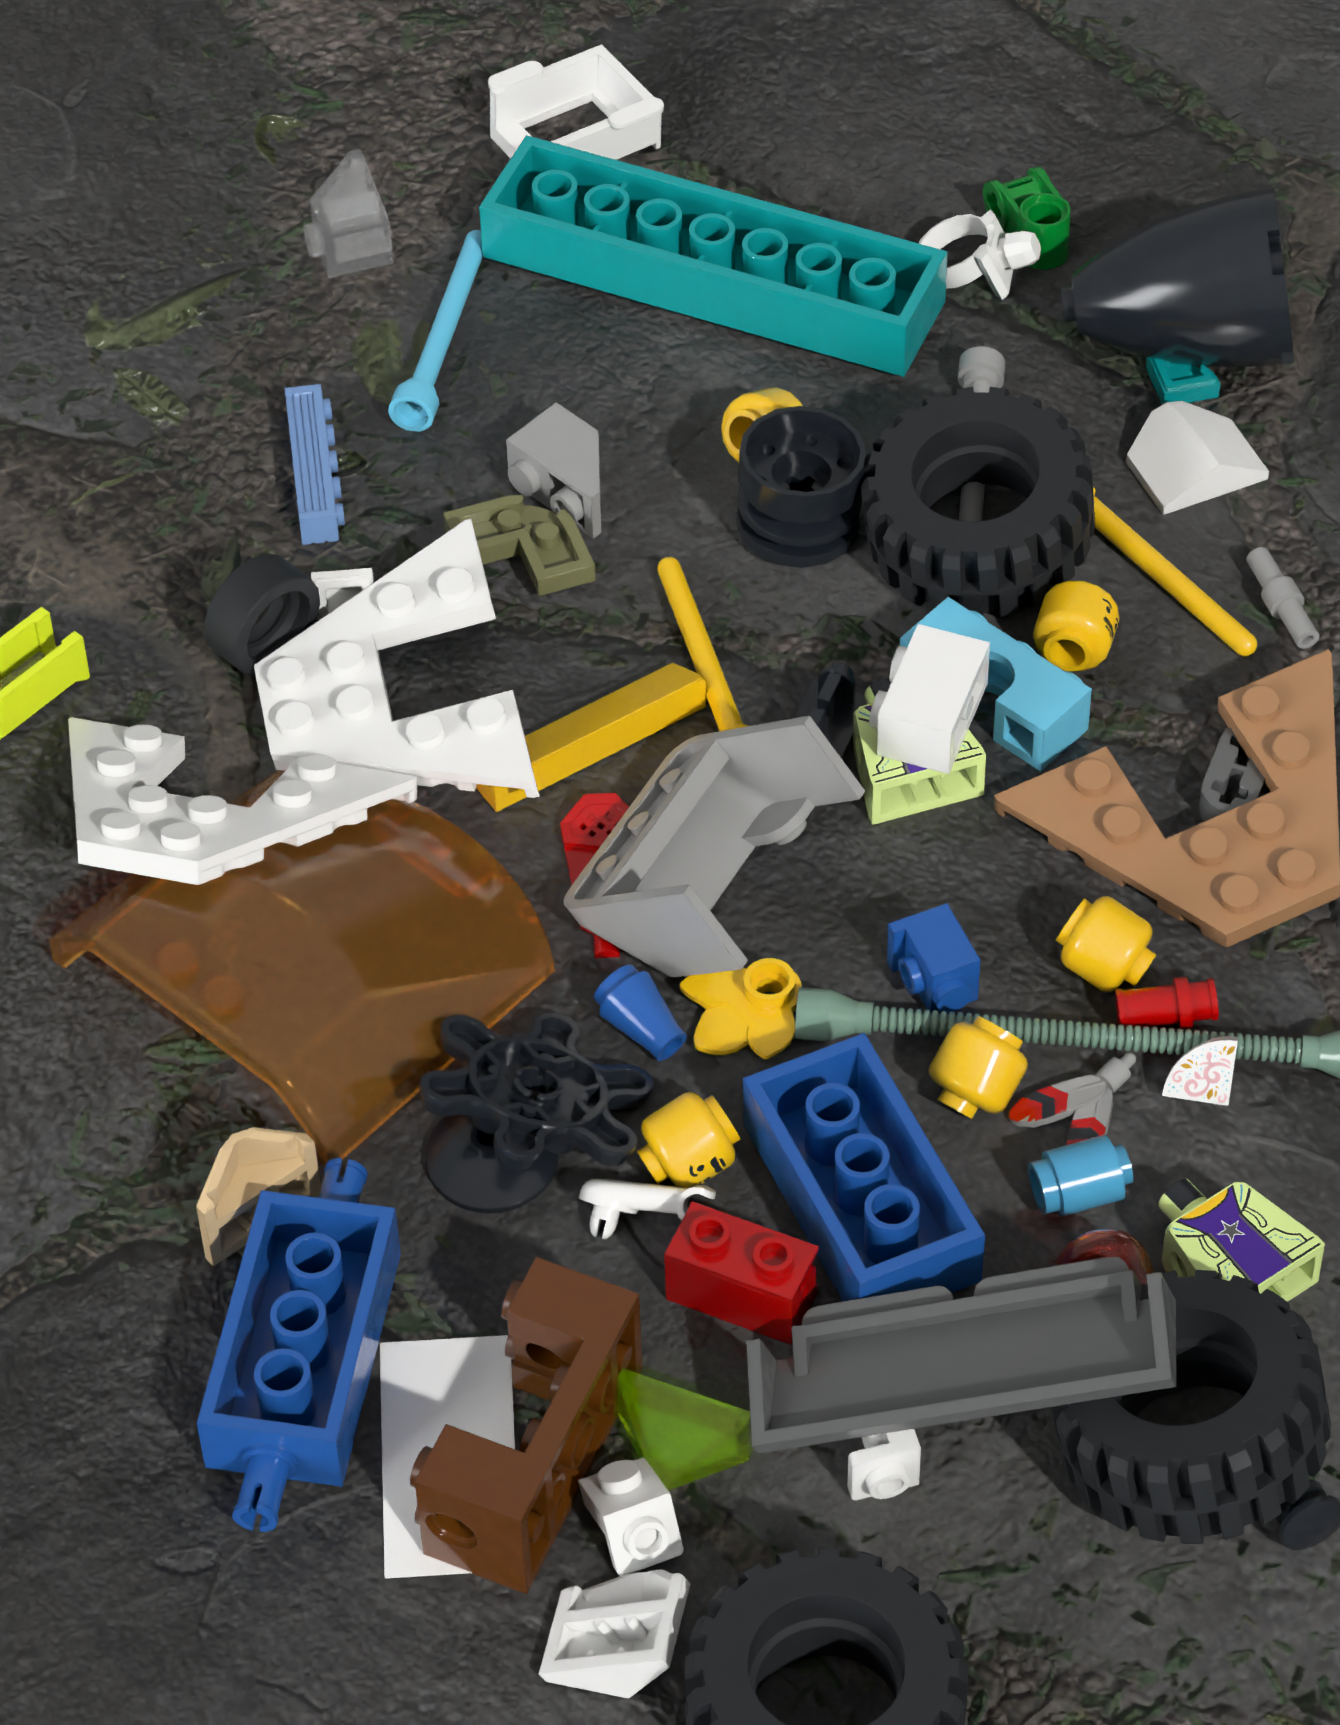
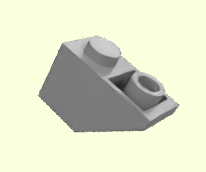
M556 402L506 439L509 481L518 492L525 496L533 497L554 513L558 514L562 509H565L574 519L578 529L594 539L602 533L599 433L597 429Z

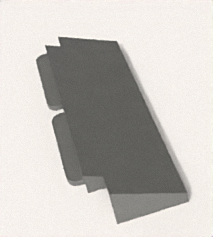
M1105 1257L987 1277L977 1284L973 1297L955 1299L947 1288L933 1286L815 1306L805 1313L802 1325L792 1327L793 1358L776 1360L760 1339L746 1341L752 1447L760 1454L1176 1387V1299L1161 1272L1146 1274L1149 1299L1141 1300V1283L1134 1271L1129 1270L1127 1264L1118 1257Z

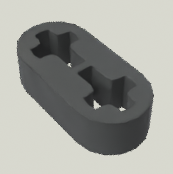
M1231 728L1226 729L1222 734L1202 783L1198 811L1204 822L1261 797L1266 786L1265 778L1251 757L1246 767L1236 764L1237 757L1242 754L1243 749L1236 740V735ZM1228 787L1238 790L1237 798L1232 801L1231 805L1221 802L1225 797Z

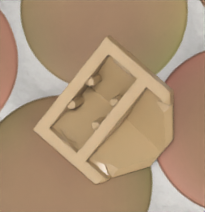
M252 1127L233 1133L220 1148L196 1205L205 1258L212 1266H215L246 1245L261 1190L319 1197L321 1184L315 1142L307 1133Z

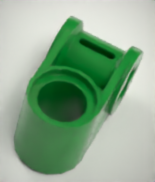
M1041 166L1029 168L1025 176L1000 183L998 180H991L984 184L983 201L986 212L990 209L992 210L1004 233L1027 231L1035 233L1041 246L1040 258L1034 264L1029 265V267L1043 270L1053 269L1062 265L1068 259L1071 208L1069 203L1053 186L1049 176Z

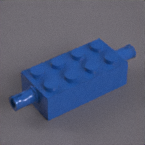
M342 1158L331 1159L326 1163L324 1169L325 1176L319 1198L261 1190L199 1412L197 1428L205 1468L245 1473L232 1518L239 1526L251 1531L254 1529L257 1514L262 1515L259 1526L260 1532L272 1531L277 1527L278 1512L287 1479L343 1487L401 1256L396 1208L359 1203L368 1172L363 1165L351 1159H348L344 1177L339 1176Z

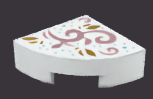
M1238 1037L1212 1038L1186 1052L1171 1068L1162 1096L1228 1106Z

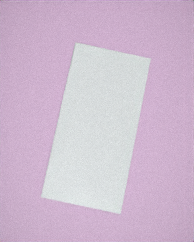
M508 1335L380 1343L385 1578L472 1573L423 1554L420 1525L416 1524L414 1520L417 1507L416 1490L410 1486V1476L415 1460L422 1448L425 1446L433 1448L445 1424L515 1449L511 1358L505 1356V1345Z

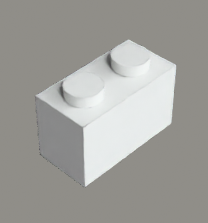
M921 624L917 625L908 647L898 646L894 654L889 680L892 683L888 692L879 690L872 705L869 725L877 729L878 756L946 774L950 773L988 684L990 642Z

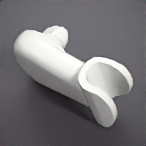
M591 1179L582 1186L579 1199L594 1204L589 1222L591 1234L596 1237L601 1220H606L602 1239H607L616 1229L620 1211L637 1214L638 1210L678 1214V1217L682 1220L688 1210L687 1204L691 1195L700 1194L707 1198L715 1199L716 1191L706 1185L683 1188L612 1179Z

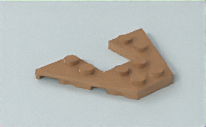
M1327 649L1218 697V712L1227 726L1236 735V740L1248 758L1251 757L1265 778V784L1271 791L1266 795L1165 839L1113 755L1105 746L995 794V810L1002 817L1009 813L1048 836V844L1058 850L1077 853L1083 858L1084 864L1121 887L1128 883L1157 900V908L1179 921H1188L1195 924L1201 934L1225 948L1340 897V854L1332 653Z

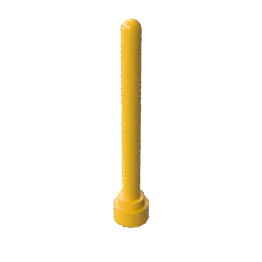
M1093 487L1095 529L1238 655L1249 656L1253 654L1257 648L1255 636L1095 497L1096 490Z
M665 557L658 563L657 572L696 672L706 681V698L719 731L747 727L748 725L742 722L682 567L677 559Z

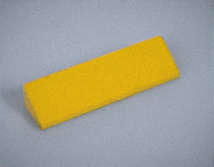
M671 663L526 735L525 739L538 791L705 708L706 681L700 674ZM477 784L476 786L477 790L495 812L526 798L524 789Z

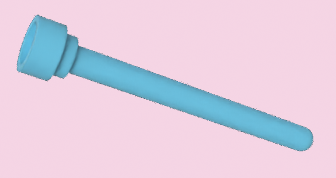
M472 230L467 234L413 377L396 387L389 404L388 413L390 418L396 425L405 430L424 431L434 421L439 407V398L434 385L483 257L481 230Z

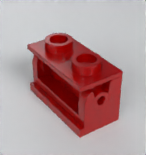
M692 1201L664 1253L666 1300L792 1345V1327L802 1325L805 1313L811 1308L818 1294L816 1267L812 1263L819 1251V1246Z

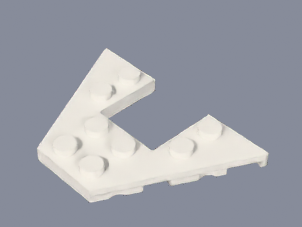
M471 519L463 521L254 665L270 754L276 770L286 771L299 756L323 754L334 758L338 763L417 776V785L433 787L438 784L449 783L455 785L459 790L475 791L477 784L524 789L526 797H539L513 690L393 721L378 650L496 619Z
M74 717L68 719L78 864L200 885L222 876L228 870L244 868L264 860V848L283 842L298 847L333 833L334 829L339 826L353 825L367 820V808L390 799L401 800L407 803H412L417 799V776L338 763L334 758L323 754L299 756L251 807L227 804L224 799L217 796L192 798L169 794L158 785L185 760V736L162 733L158 727L152 725L126 727Z

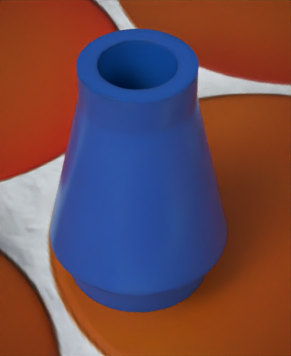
M628 964L611 973L597 988L594 1000L600 1006V1017L648 1050L657 1061L666 1060L675 1054L685 1043L687 1034L677 1024L649 972H639L632 964Z

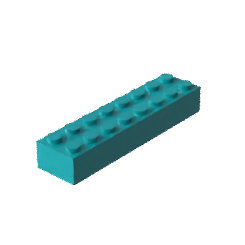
M528 135L524 137L479 206L482 254L485 258L902 377L906 375L946 300L948 251Z

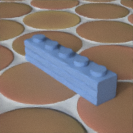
M321 384L285 388L302 545L338 541V526L345 525L343 503L335 504V499L342 498L339 476L332 477L333 472H339L336 450L329 451L328 448L329 446H335L333 424L326 425L325 423L326 420H332L330 398L323 399Z

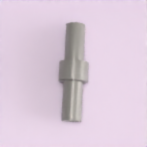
M1259 547L1252 550L1248 554L1246 561L1263 588L1261 598L1271 615L1283 621L1299 648L1306 649L1313 646L1319 640V633L1302 607L1304 596L1291 577L1282 574L1267 548Z

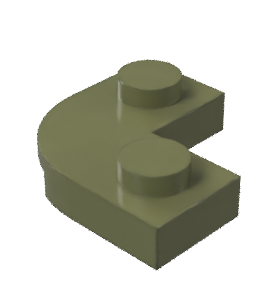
M511 495L443 513L446 533L467 519L472 520L483 565L520 555L538 596L596 581L595 563L574 519L565 509L556 514L541 507L524 505L523 495Z

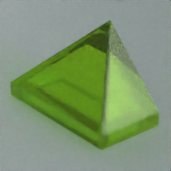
M622 1368L617 1378L619 1418L638 1458L644 1457L668 1491L749 1461L753 1452L750 1411Z

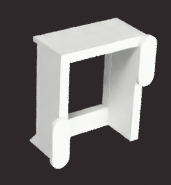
M602 44L546 67H543L537 61H527L494 74L488 79V87L490 89V138L510 159L526 135L531 136L525 128L591 101L608 118L551 142L615 160L650 145L655 149L661 148L663 101L654 97Z

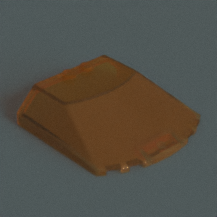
M276 770L229 804L251 807L285 771ZM390 799L367 808V820L353 825L339 826L334 829L333 833L297 847L288 843L278 842L265 847L264 860L244 868L228 870L222 876L200 885L133 873L49 940L53 961L62 968L68 967L86 951L92 952L271 1086L304 1131L315 1142L319 1162L324 1166L331 1159L342 1158L343 1160L420 1091L419 1083L424 1074L429 1071L444 1070L455 1060V1058L444 1051L441 1043L440 1028L445 1018L453 1015H465L481 1021L490 1029L555 972L548 938L538 915L523 890L507 870L482 845L456 825L416 802L407 803L395 799Z

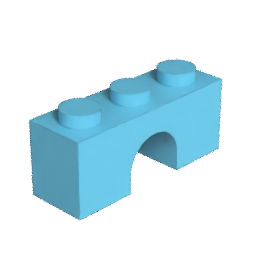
M949 597L900 638V646L908 647L917 625L921 624L990 642L988 684L985 692H991L999 696L995 700L993 741L1040 772L1088 730L1092 692L1090 687L1085 685L1075 674L1063 671L1038 655L1025 642L1016 641L988 623L980 613L968 610Z

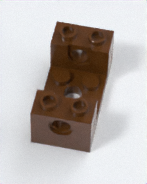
M538 1257L535 1258L524 1280L515 1279L510 1285L504 1298L501 1316L508 1322L509 1335L505 1345V1356L514 1359L511 1364L513 1387L551 1402L543 1419L533 1418L523 1435L519 1451L445 1424L433 1448L428 1446L422 1448L415 1460L410 1476V1486L416 1490L417 1507L414 1520L416 1524L420 1525L423 1554L524 1594L528 1593L580 1492L578 1480L588 1477L642 1372L639 1293Z

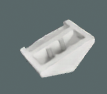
M1185 401L1167 402L1153 410L1126 457L1127 465L1162 515L1267 480L1269 470L1231 419Z
M662 1569L625 1574L584 1590L579 1586H571L562 1590L539 1675L546 1682L629 1699L670 1668L690 1583L682 1574H672Z

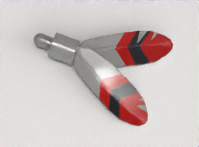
M1129 1052L1121 1059L1113 1057L1095 1075H1085L1063 1081L1022 1097L1009 1112L1010 1122L1019 1127L1035 1128L1074 1114L1066 1145L1107 1135L1113 1108V1094L1131 1077L1129 1068L1135 1064L1136 1056Z

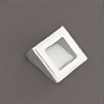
M372 568L311 572V579L318 587L320 607L316 620L322 619L373 584Z

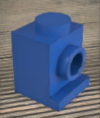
M948 903L888 923L887 965L891 972L899 970L902 982L908 993L911 995L918 993L927 1010H930V1013L933 1010H937L939 1013L941 1011H946L947 1013L955 1012L963 1008L967 1003L978 1000L980 958Z

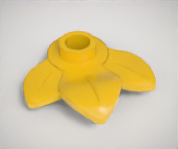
M764 958L753 962L748 968L743 967L741 970L687 976L680 983V991L706 1009L695 1029V1049L711 1055H727L738 1052L749 1044L750 1048L763 1059H769L782 1052L790 1045L795 1035L793 1012L797 1008L799 987H802L798 975L786 962L775 958ZM765 992H774V993H776V994H763V993H765Z

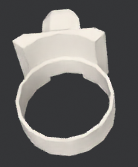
M991 209L982 217L966 214L956 215L943 220L932 227L920 239L919 244L941 249L951 241L966 235L979 234L988 237L986 244L981 245L970 257L958 264L947 267L946 289L957 288L971 283L984 274L995 296L1001 300L1009 294L1013 269L1017 270L1034 264L1039 260L1041 252L1040 242L1035 233L1020 231L1005 234Z

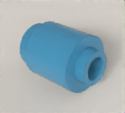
M1107 1135L1044 1151L1040 1160L1028 1163V1176L1032 1193L1043 1215L1057 1211L1059 1216L1063 1217L1123 1200L1125 1198V1185L1133 1183L1132 1166L1126 1149L1122 1144L1113 1146Z

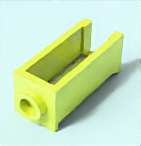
M43 607L37 609L0 637V740L72 684L90 678L83 636L74 631L61 641V645L56 646L50 612Z

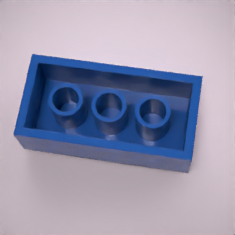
M865 1033L743 1078V1126L809 1243L819 1246L817 1257L843 1302L933 1286H943L953 1293L982 1280L985 1234Z

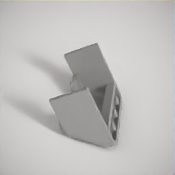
M811 716L694 736L678 745L666 756L567 891L564 897V906L580 926L668 977H687L690 975L741 970L748 959L710 911L755 846L772 843L783 845L791 842L803 832L807 824L806 818L815 806L859 800L865 790Z

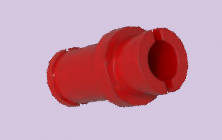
M1186 976L1174 977L1173 984L1129 990L1115 989L1118 1025L1123 1024L1124 1028L1127 1025H1132L1134 1029L1136 1025L1142 1028L1144 1026L1151 1027L1178 1023L1179 1029L1193 1028V1021L1218 1020V1000L1213 978H1208L1205 981L1188 982Z

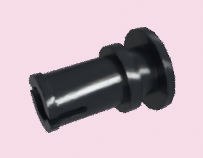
M1309 1480L1310 1487L1293 1505L1287 1501L1280 1504L1282 1513L1275 1518L1280 1525L1278 1536L1284 1546L1291 1550H1304L1316 1546L1329 1538L1340 1526V1500L1331 1495L1327 1496L1321 1484L1315 1480Z

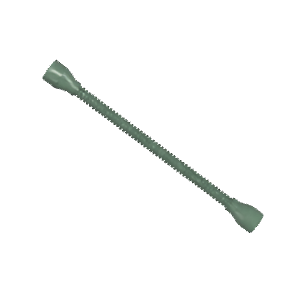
M799 987L795 1039L832 1041L852 1034L865 1033L866 1035H871L872 1031L877 1032L878 1029L883 1033L888 1029L889 1033H894L897 1030L898 1034H902L905 1031L906 1034L910 1035L914 1031L915 1035H919L922 1032L924 1036H927L930 1032L931 1036H936L939 1033L940 1037H944L955 1023L968 1022L973 1024L975 1018L980 1016V1014L976 1013L972 1017L971 1013H966V1016H964L963 1012H958L955 1015V1012L951 1011L947 1015L946 1011H941L939 1014L937 1010H933L932 1013H930V1010H924V1013H922L921 1009H916L913 1012L912 1008H908L905 1012L904 1008H899L897 1011L896 1007H891L888 1010L886 1006H883L880 1010L879 1006H874V1002L856 1001L833 989ZM984 1014L982 1017L1022 1039L1024 1043H1029L1032 1040L1033 1044H1037L1040 1041L1042 1045H1045L1048 1041L1049 1045H1054L1057 1042L1058 1046H1062L1064 1042L1067 1047H1070L1073 1043L1075 1047H1079L1082 1044L1083 1048H1088L1091 1045V1048L1095 1049L1099 1045L1100 1049H1105L1106 1046H1108L1109 1050H1113L1114 1047L1117 1050H1122L1124 1047L1125 1051H1130L1133 1048L1134 1052H1138L1139 1049L1142 1052H1147L1150 1049L1151 1053H1155L1158 1050L1160 1054L1167 1050L1168 1054H1173V1051H1175L1176 1055H1181L1182 1052L1185 1054L1190 1049L1207 1040L1226 1037L1225 1032H1220L1217 1035L1216 1031H1212L1209 1034L1205 1030L1200 1034L1199 1030H1195L1192 1033L1190 1029H1187L1184 1033L1182 1029H1177V1032H1175L1174 1028H1169L1166 1031L1164 1027H1161L1159 1031L1157 1027H1152L1149 1030L1148 1026H1144L1142 1030L1138 1025L1133 1029L1132 1025H1127L1124 1028L1123 1024L1115 1027V1024L1112 1023L1107 1027L1106 1023H1101V1026H1099L1097 1022H1093L1091 1026L1089 1022H1084V1025H1082L1081 1021H1076L1073 1024L1071 1020H1068L1065 1024L1064 1020H1059L1056 1023L1055 1019H1051L1048 1022L1046 1018H1043L1040 1022L1039 1018H1034L1031 1021L1030 1017H1026L1023 1020L1019 1016L1016 1020H1014L1013 1016H1009L1006 1019L1004 1015H1001L998 1019L997 1015H992L989 1018L988 1014ZM1340 1030L1320 1036L1302 1035V1039L1296 1038L1295 1041L1293 1037H1288L1285 1040L1283 1036H1280L1277 1040L1276 1036H1271L1268 1039L1267 1035H1263L1260 1038L1258 1034H1255L1253 1038L1250 1034H1245L1243 1037L1241 1033H1237L1234 1036V1033L1229 1032L1227 1035L1238 1037L1235 1059L1239 1060L1243 1056L1244 1060H1249L1252 1057L1253 1061H1257L1260 1057L1261 1061H1266L1268 1058L1270 1062H1274L1277 1059L1279 1063H1282L1284 1060H1286V1063H1292V1060H1294L1295 1064H1300V1068L1319 1069L1340 1079Z

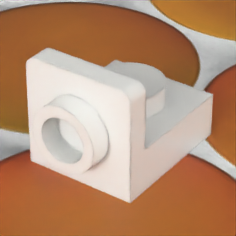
M914 1429L862 1437L865 1449L854 1451L848 1456L847 1487L852 1500L868 1497L877 1499L891 1498L904 1492L909 1487L919 1485L921 1447Z

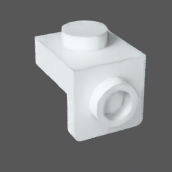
M644 1457L634 1461L620 1460L609 1463L601 1468L597 1474L578 1480L584 1505L605 1534L612 1565L620 1576L675 1558L683 1553L684 1548L671 1494Z

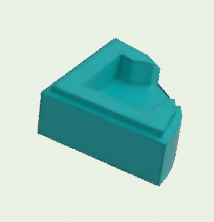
M1146 358V370L1162 405L1174 401L1192 403L1219 397L1220 381L1208 367L1201 365L1198 368L1194 365L1176 364L1161 359Z

